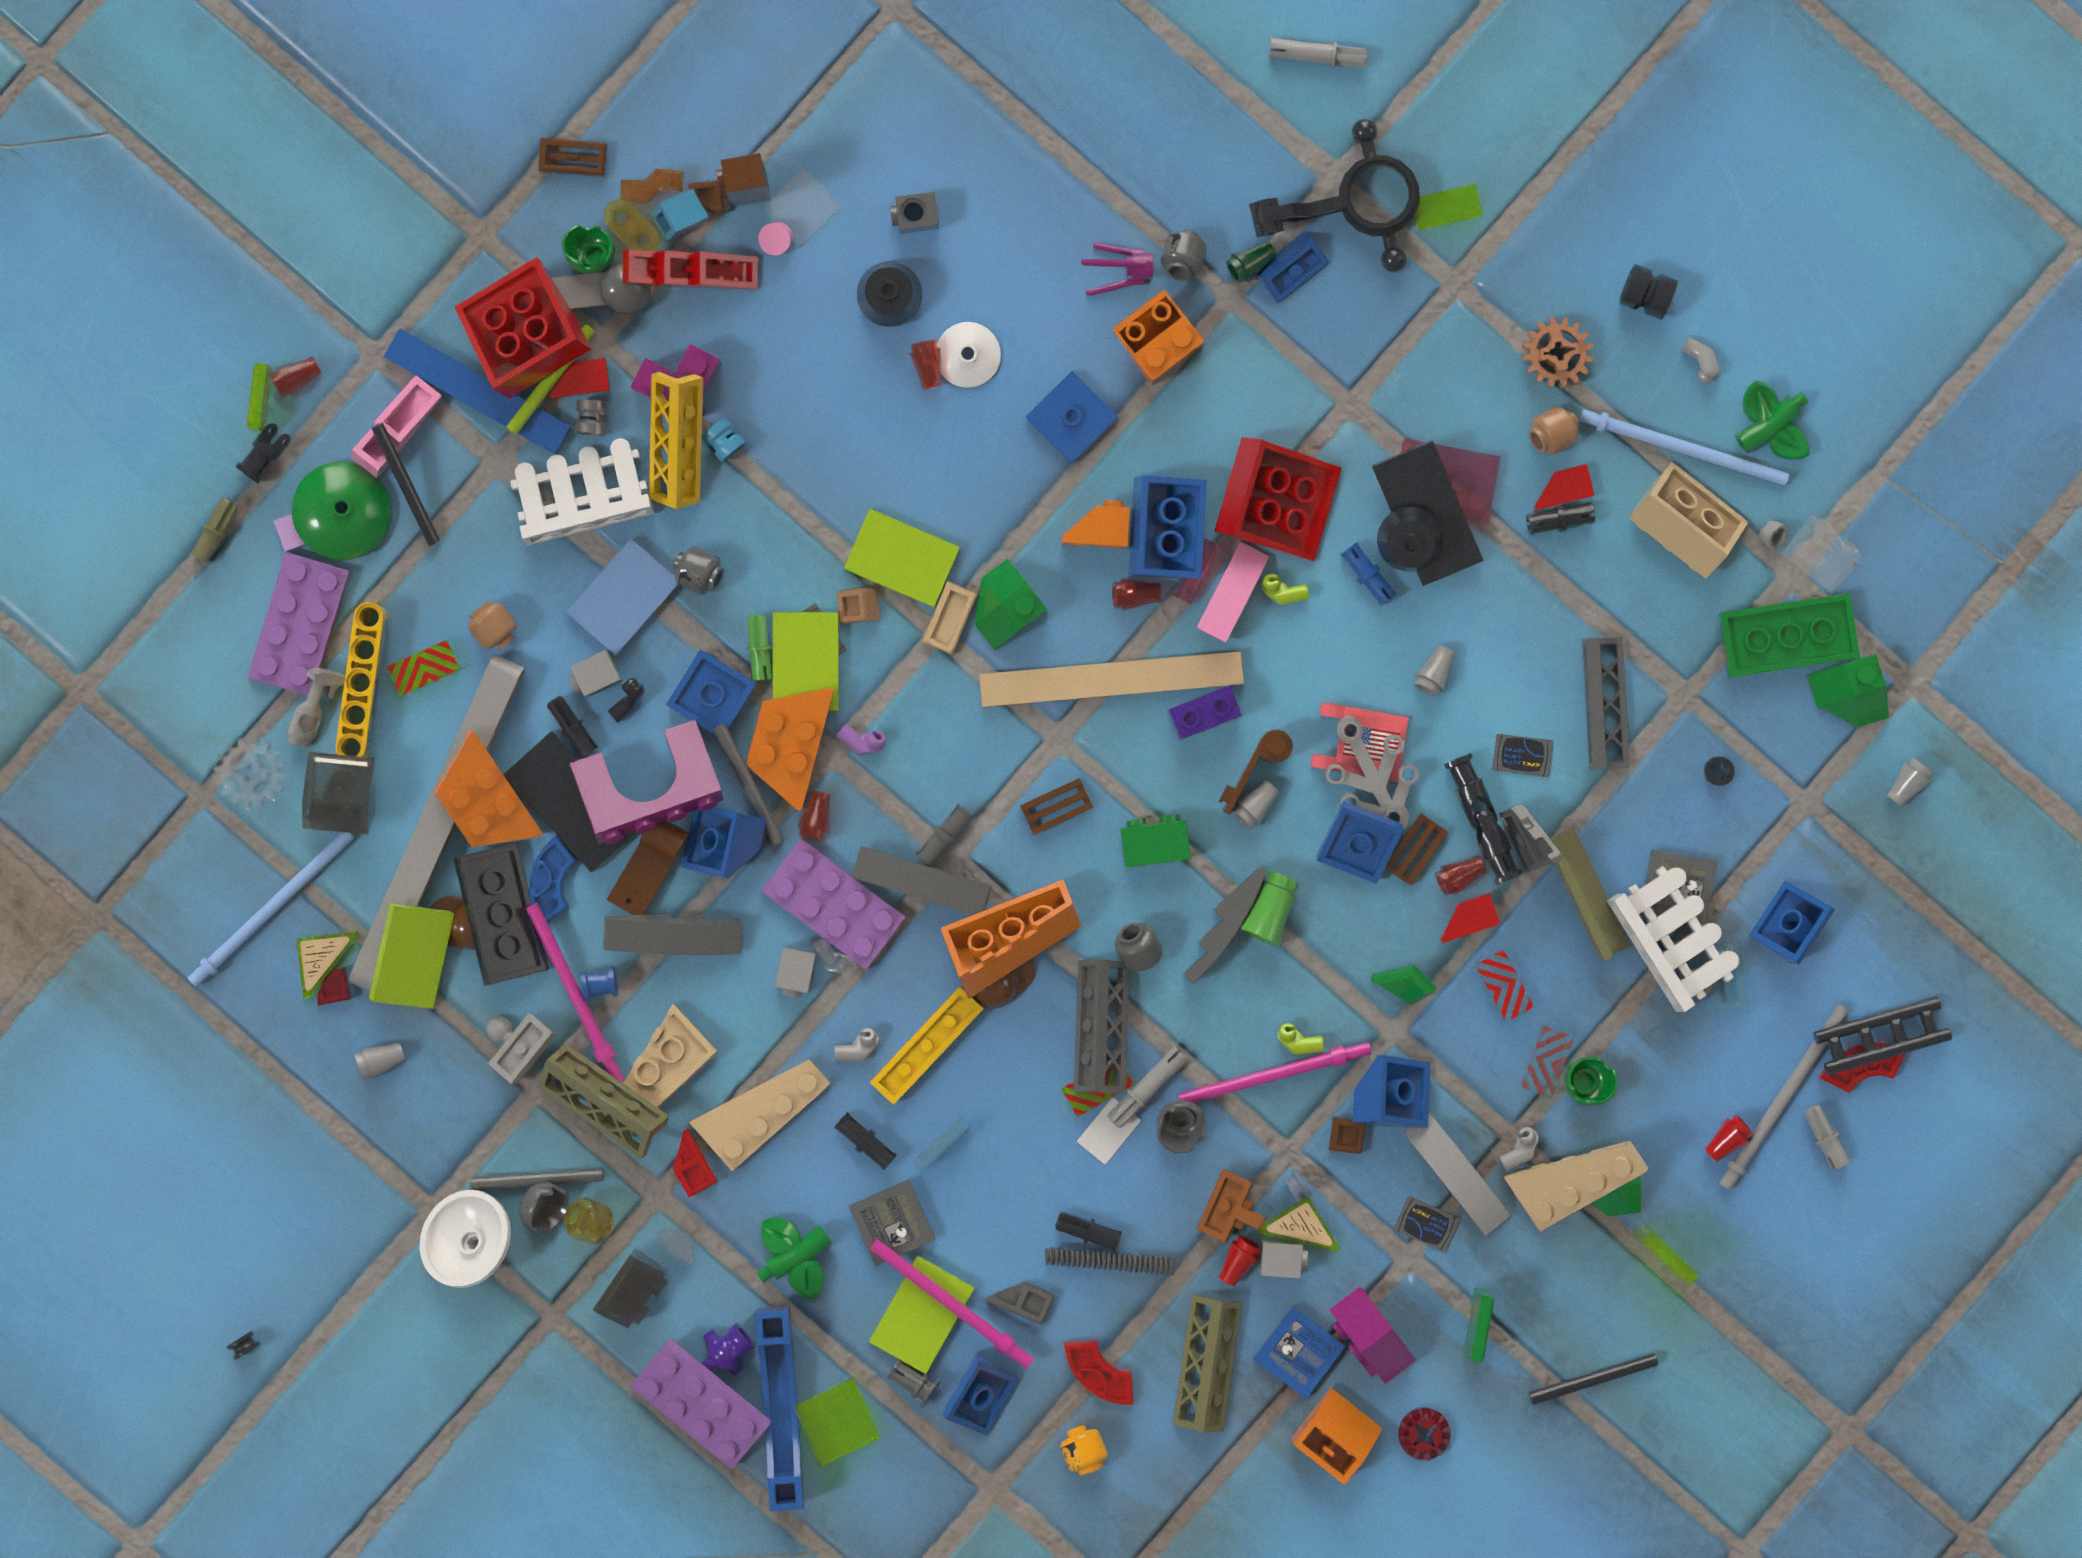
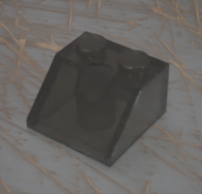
M309 752L302 797V828L368 835L375 815V758Z
M635 1248L605 1290L593 1311L626 1328H629L633 1321L639 1325L650 1309L645 1303L652 1294L658 1297L668 1283V1280L663 1278L668 1270Z

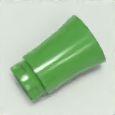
M1270 871L1266 883H1262L1258 895L1239 930L1260 941L1280 947L1289 912L1296 898L1294 894L1299 883L1284 875Z

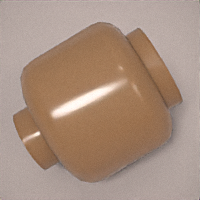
M1561 407L1548 409L1535 417L1531 422L1529 438L1532 445L1541 453L1544 452L1548 455L1560 453L1577 441L1578 419L1571 411L1567 412Z
M488 600L468 616L471 619L468 624V630L484 649H491L496 646L500 651L515 639L511 633L516 629L517 623L499 602L491 604Z

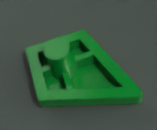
M1415 965L1374 973L1370 979L1375 984L1411 1005L1436 990V986Z

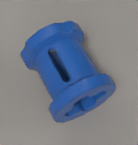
M609 967L604 972L588 974L586 971L581 972V985L585 1001L591 1000L592 996L610 993L612 996H618V983L614 967Z

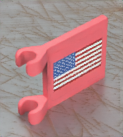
M1322 703L1320 705L1319 713L1321 716L1339 719L1344 716H1353L1362 723L1363 734L1361 738L1377 770L1385 750L1383 744L1387 736L1392 734L1398 735L1405 744L1409 717L1332 703ZM1349 724L1345 727L1344 732L1347 736L1355 734V725ZM1340 738L1338 739L1335 757L1314 754L1311 757L1310 764L1314 768L1326 769L1331 764H1338L1346 771L1365 776L1350 744L1342 741ZM1392 739L1388 744L1389 749L1392 751L1397 750L1400 746L1398 739ZM1403 751L1396 757L1389 781L1398 782V770L1401 767ZM1338 768L1332 769V771L1341 772Z

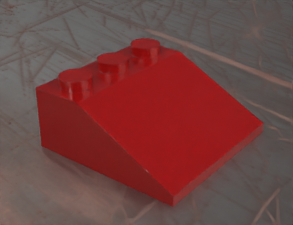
M535 257L454 307L492 388L508 399L592 350L578 320L538 257Z
M1242 437L1214 532L1314 562L1342 467L1262 439Z

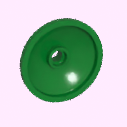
M331 462L312 470L300 482L292 500V520L298 536L313 552L333 560H351L369 553L382 541L391 521V502L385 486L378 477L375 478L367 470L355 463ZM340 502L345 503L348 506L347 512L344 514L337 513L335 510L336 504Z

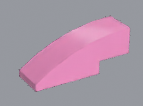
M416 375L374 421V425L383 422L399 453L431 413L442 395ZM370 429L352 449L351 459L377 478L389 464L372 429Z
M1240 541L1196 629L1223 643L1227 642L1267 563L1268 555Z

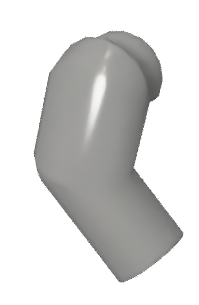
M1689 337L1681 351L1698 360L1701 368L1697 374L1698 379L1704 383H1712L1714 378L1719 376L1720 372L1715 352L1708 346Z
M864 1028L860 1031V1035L852 1045H835V1062L866 1060L878 1045L879 1038L876 1032L871 1028Z
M1522 1128L1518 1132L1514 1150L1499 1156L1505 1171L1533 1159L1538 1144V1134L1532 1128Z

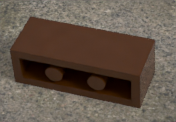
M760 153L720 160L722 169L716 170L719 190H721L724 199H729L732 207L771 200L766 168Z

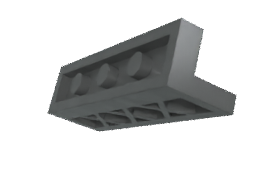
M1623 637L1582 639L1589 770L1630 768ZM1615 644L1616 659L1607 668L1601 662L1600 645ZM1615 665L1617 669V676L1611 671ZM1607 674L1617 682L1618 691L1610 700L1603 695L1602 680ZM1617 698L1619 709L1613 704ZM1609 707L1619 715V725L1611 733L1604 727V712ZM1619 730H1620V741L1615 737V734H1616ZM1610 740L1621 748V762L1606 763L1605 746Z
M1102 959L1078 961L1074 1092L1125 1094L1129 969L1123 962ZM1109 968L1118 969V983L1114 988L1109 982ZM1112 1001L1117 1007V1014L1113 1020L1108 1015V1005ZM1110 1034L1116 1040L1115 1049L1112 1053L1106 1047L1107 1038ZM1109 1067L1114 1072V1086H1105V1072Z

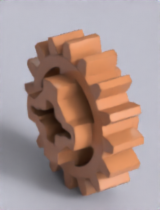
M1550 317L1547 327L1541 321L1537 323L1536 326L1539 332L1536 333L1530 330L1527 336L1532 340L1531 343L1526 342L1522 344V348L1529 351V354L1521 358L1522 362H1530L1531 364L1526 373L1536 372L1538 375L1535 382L1538 384L1543 379H1546L1547 388L1550 389L1555 382L1559 383L1561 389L1565 388L1567 379L1573 384L1579 382L1576 373L1586 375L1588 370L1583 366L1584 363L1593 362V358L1586 355V352L1593 349L1594 346L1584 342L1589 333L1579 334L1577 330L1580 323L1577 322L1570 327L1568 326L1567 317H1564L1560 324L1556 323L1554 317ZM1562 332L1571 336L1575 343H1570L1564 339ZM1547 334V345L1536 350L1541 337ZM1555 345H1557L1559 350L1569 351L1560 358V361H1558L1557 356L1546 355L1555 348ZM1579 356L1575 367L1568 372V361L1570 358ZM1539 363H1545L1550 366L1553 374L1543 369Z

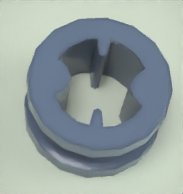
M1297 1170L1294 1171V1175L1291 1178L1287 1176L1283 1178L1298 1203L1302 1201L1301 1198L1304 1195L1308 1197L1312 1195Z

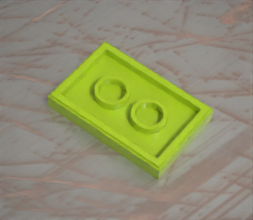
M869 508L844 570L935 608L960 547Z
M773 612V698L832 687L834 692L828 711H839V612Z
M390 903L369 995L371 1001L433 1009L454 913L445 910Z
M919 1255L916 1256L912 1264L964 1305L975 1288ZM905 1277L869 1342L926 1374L958 1316Z

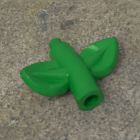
M1761 381L1753 382L1743 396L1742 407L1750 421L1755 423L1734 435L1736 441L1746 453H1750L1768 442L1772 452L1780 458L1796 460L1808 457L1809 444L1807 438L1799 426L1791 423L1801 415L1800 409L1809 403L1807 398L1800 392L1792 399L1787 396L1779 402L1773 388Z
M782 1218L765 1219L761 1225L762 1241L766 1249L774 1256L765 1260L767 1265L757 1271V1275L765 1283L772 1277L778 1280L788 1274L790 1286L799 1295L808 1299H815L822 1289L825 1275L822 1266L814 1258L830 1246L832 1242L820 1224L801 1239V1234L796 1225L791 1221Z

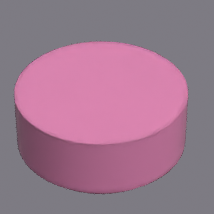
M774 221L765 225L760 230L758 240L764 252L776 256L789 250L793 243V234L785 223Z

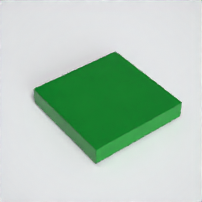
M1478 1288L1474 1289L1463 1353L1470 1361L1482 1363L1486 1351L1494 1298L1487 1290Z

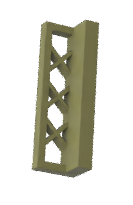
M1572 827L1550 838L1563 856V859L1554 863V866L1599 960L1605 961L1612 958L1613 954L1629 947L1630 944L1618 919L1606 902L1608 898L1575 828Z
M567 1044L546 1059L538 1085L540 1089L640 1159L647 1155L653 1136L667 1125L668 1114ZM552 1075L560 1080L563 1089L550 1081ZM577 1094L586 1098L589 1107L580 1102ZM603 1112L612 1116L615 1125L606 1120ZM629 1130L642 1137L641 1143L632 1139Z
M1192 1295L1173 1425L1202 1433L1224 1431L1243 1302ZM1202 1304L1211 1306L1210 1318L1205 1324L1200 1317ZM1202 1337L1206 1344L1205 1352L1199 1357L1195 1347L1196 1341ZM1197 1369L1201 1379L1200 1385L1194 1389L1190 1380L1192 1372ZM1191 1401L1196 1409L1194 1422L1185 1420L1186 1407Z

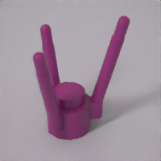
M1095 242L1093 243L1094 249L1126 255L1125 260H1081L1083 266L1125 267L1126 276H1132L1130 279L1089 289L1086 291L1087 296L1102 294L1132 285H1144V279H1153V254L1143 253V249H1129Z

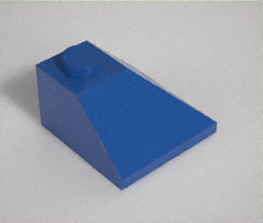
M715 807L707 811H700L699 809L693 811L689 829L690 835L687 839L681 867L729 879L760 851L766 819Z
M1378 1055L1354 1089L1353 1123L1373 1126L1428 1128L1430 1062Z

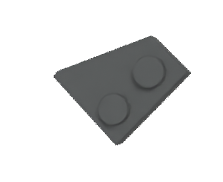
M1522 803L1499 813L1528 872L1554 864L1563 859L1560 851Z

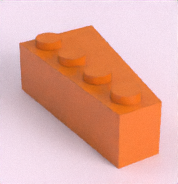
M1060 880L941 928L960 981L968 999H970L1081 927L1064 880Z

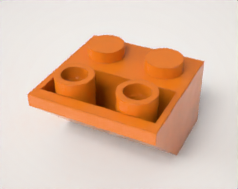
M1165 289L1112 329L1130 359L1150 385L1202 347L1205 342Z
M1330 1387L1290 1439L1294 1446L1345 1485L1364 1462L1383 1428Z

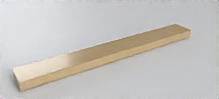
M1241 651L979 674L982 707L1244 684Z

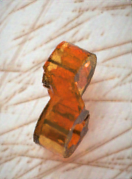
M656 168L644 181L621 180L619 200L647 204L658 192L681 193L683 190L684 173L676 170Z

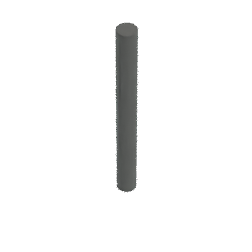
M725 723L718 725L713 730L756 815L766 819L764 830L771 844L776 845L782 842L784 838Z
M603 1168L471 1177L472 1190L530 1187L542 1182H549L555 1185L604 1181Z

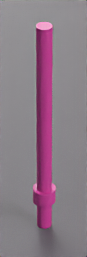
M538 903L527 907L526 910L595 1048L592 1052L597 1062H602L606 1072L620 1082L623 1081L624 1077L613 1057L616 1053L611 1043H606Z
M1369 1042L1347 1048L1338 1046L1329 1049V1053L1178 1094L1180 1100L1195 1103L1334 1065V1068L1347 1065V1061L1371 1055L1372 1052Z
M877 1239L870 1247L872 1252L992 1342L995 1350L1003 1356L1005 1354L1009 1355L1026 1369L1031 1365L1034 1358L1014 1343V1338L1006 1332L1000 1333Z

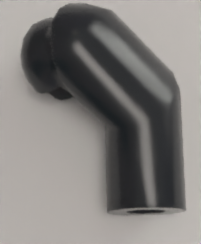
M630 678L622 685V690L627 695L608 710L617 723L637 708L645 693L643 684H639L636 678Z

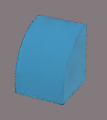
M693 188L660 203L650 214L666 243L687 233L708 218Z

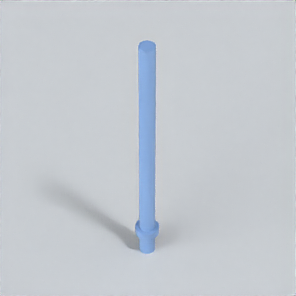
M1582 409L1579 417L1580 422L1596 426L1597 431H1612L1783 486L1786 485L1789 473L1611 418L1609 413L1603 411L1601 414Z
M345 828L208 959L204 957L200 961L201 965L188 977L189 981L197 987L210 974L214 976L218 972V966L344 849L355 836Z

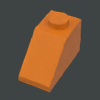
M1104 500L1103 506L1097 505L1062 536L1061 545L1127 549L1130 507H1123V501Z

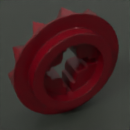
M1425 1407L1417 1408L1407 1413L1402 1419L1398 1429V1439L1401 1447L1408 1455L1416 1460L1430 1461L1437 1456H1441L1450 1444L1451 1429L1446 1418L1437 1410ZM1418 1423L1424 1429L1432 1428L1436 1425L1430 1433L1433 1445L1425 1440L1417 1441L1416 1438H1418L1419 1432L1415 1424Z

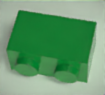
M1178 814L1159 817V823L1146 825V818L1126 821V828H1120L1125 868L1191 859L1186 820L1179 821Z

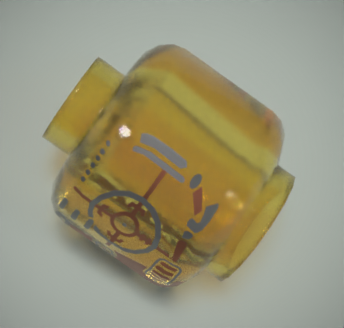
M580 1198L566 1209L564 1214L566 1231L569 1236L591 1245L599 1244L613 1230V1213L610 1207L604 1203L590 1198Z

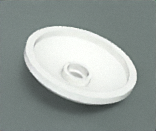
M477 1190L459 1191L444 1198L430 1212L420 1236V1255L428 1273L438 1282L454 1288L471 1287L490 1277L501 1265L509 1248L511 1227L507 1212L494 1197ZM477 1240H479V1241H478V1245H477L476 1248L474 1249V1248H473L474 1243H475Z

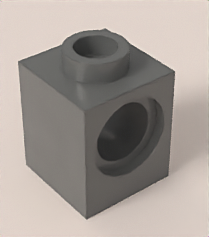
M935 192L895 197L896 206H890L892 226L899 225L900 234L939 229ZM913 205L919 206L924 212L922 218L918 221L908 220L905 217V211L908 207Z

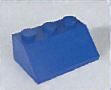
M1146 475L1134 478L1128 576L1177 579L1202 578L1207 480Z

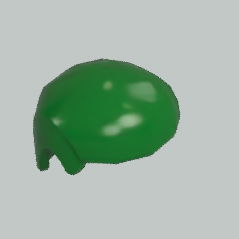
M580 224L573 226L564 234L561 244L566 261L575 271L585 274L598 273L606 269L612 263L616 250L611 235L600 229L597 225H594L592 228H584Z
M1582 1057L1569 1066L1565 1075L1567 1093L1575 1102L1583 1106H1599L1613 1098L1618 1088V1077L1616 1070L1607 1066L1601 1058Z

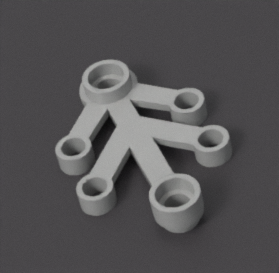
M1353 716L1342 717L1336 724V734L1342 741L1350 744L1365 777L1346 771L1338 764H1331L1325 770V778L1331 784L1343 783L1373 793L1379 806L1360 801L1352 793L1343 794L1340 797L1339 806L1342 801L1351 797L1355 800V806L1386 818L1391 812H1397L1399 815L1397 822L1403 824L1404 830L1409 823V812L1404 804L1411 784L1415 783L1419 777L1418 769L1412 764H1403L1399 768L1398 777L1400 780L1392 800L1386 789L1396 757L1404 750L1405 744L1403 739L1395 734L1385 738L1383 744L1385 750L1377 770L1361 738L1363 734L1362 723ZM1349 724H1353L1356 727V732L1352 736H1347L1344 732L1345 727ZM1392 739H1398L1400 742L1399 748L1395 751L1390 750L1388 747ZM1334 768H1338L1341 771V776L1337 780H1332L1329 777L1330 771ZM1407 768H1412L1414 771V776L1410 780L1403 778V771Z

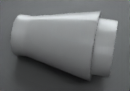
M1438 645L1434 653L1415 674L1416 681L1414 686L1428 695L1437 697L1440 691H1444L1455 653L1446 647Z
M1912 757L1908 763L1905 761L1887 796L1903 807L1909 799L1931 782L1929 779L1934 772Z
M1264 781L1259 787L1235 803L1236 808L1232 811V814L1244 827L1251 830L1255 825H1260L1279 792L1271 783Z
M399 1042L391 1045L361 1049L362 1052L354 1055L362 1079L369 1077L374 1079L398 1063L406 1061Z

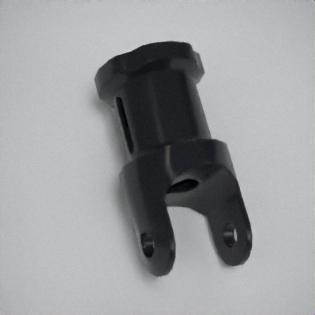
M274 423L268 424L252 443L253 448L242 463L238 462L235 466L258 484L261 481L260 476L272 461L276 462L291 440L288 434H282L274 444H271V439L275 436L278 429Z

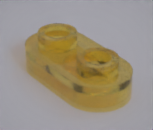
M616 199L606 206L604 210L606 225L628 249L658 250L660 246L658 232L629 201ZM619 212L627 214V219L623 223H618L615 220L616 214ZM644 235L650 238L649 244L645 247L639 246L638 239Z

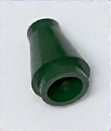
M1266 240L1259 245L1231 254V259L1226 261V265L1237 283L1250 282L1271 260L1277 257V253L1272 244Z

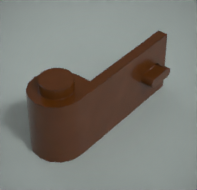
M1271 730L1262 735L1235 787L1227 784L1218 801L1220 803L1222 801L1226 802L1222 812L1230 814L1259 757L1265 761L1276 763L1282 762L1290 756L1293 743L1286 732Z
M668 820L655 824V828L648 832L638 833L641 835L639 845L606 899L631 915H644L690 835L689 832Z

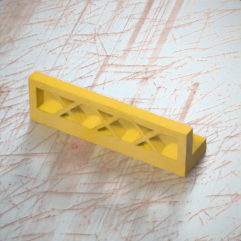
M657 372L653 373L651 377L649 498L674 509L700 502L703 377L692 374L677 379ZM663 385L670 387L669 401L666 400L663 394ZM663 416H665L669 423L668 433L662 425ZM662 447H664L668 454L667 465L662 457ZM662 478L667 485V494L661 492Z

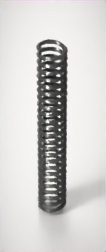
M1052 1247L1049 1250L1045 1249L1046 1265L1050 1262L1051 1266H1053L1056 1262L1058 1267L1061 1259L1062 1267L1066 1261L1067 1267L1070 1266L1071 1262L1072 1267H1075L1076 1264L1077 1268H1079L1082 1261L1083 1269L1086 1267L1087 1262L1088 1269L1091 1268L1092 1263L1093 1269L1097 1265L1099 1270L1101 1266L1105 1270L1108 1262L1109 1271L1112 1269L1113 1264L1114 1271L1117 1270L1118 1265L1119 1271L1123 1267L1124 1272H1126L1129 1265V1272H1132L1134 1264L1135 1273L1138 1271L1139 1266L1140 1273L1143 1272L1144 1268V1272L1148 1273L1149 1269L1150 1274L1153 1273L1155 1265L1156 1275L1159 1272V1266L1161 1275L1164 1273V1268L1166 1275L1169 1274V1270L1170 1274L1174 1275L1173 1258L1171 1256L1168 1259L1166 1256L1162 1258L1160 1255L1157 1259V1256L1154 1255L1152 1259L1151 1255L1147 1258L1145 1254L1143 1256L1140 1254L1136 1256L1134 1253L1131 1258L1130 1253L1126 1256L1125 1253L1122 1255L1119 1252L1115 1254L1114 1251L1111 1255L1109 1251L1105 1255L1104 1251L1100 1254L1099 1251H1096V1253L1093 1250L1089 1252L1088 1249L1085 1253L1083 1249L1080 1250V1253L1078 1249L1074 1252L1072 1248L1069 1251L1067 1248L1063 1250L1061 1247L1059 1252L1057 1247L1054 1248V1251Z

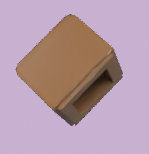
M860 588L837 592L840 624L880 620L878 591L876 588Z

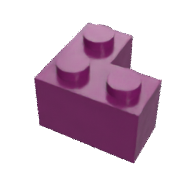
M689 344L675 373L645 358L630 387L633 391L651 400V377L653 373L660 372L677 379L695 374L703 377L704 398L722 362L719 358ZM663 385V394L667 401H669L670 387Z
M1361 1286L1329 1310L1337 1320L1332 1326L1343 1340L1348 1337L1352 1340V1343L1348 1345L1349 1349L1371 1377L1378 1374L1386 1384L1417 1361Z

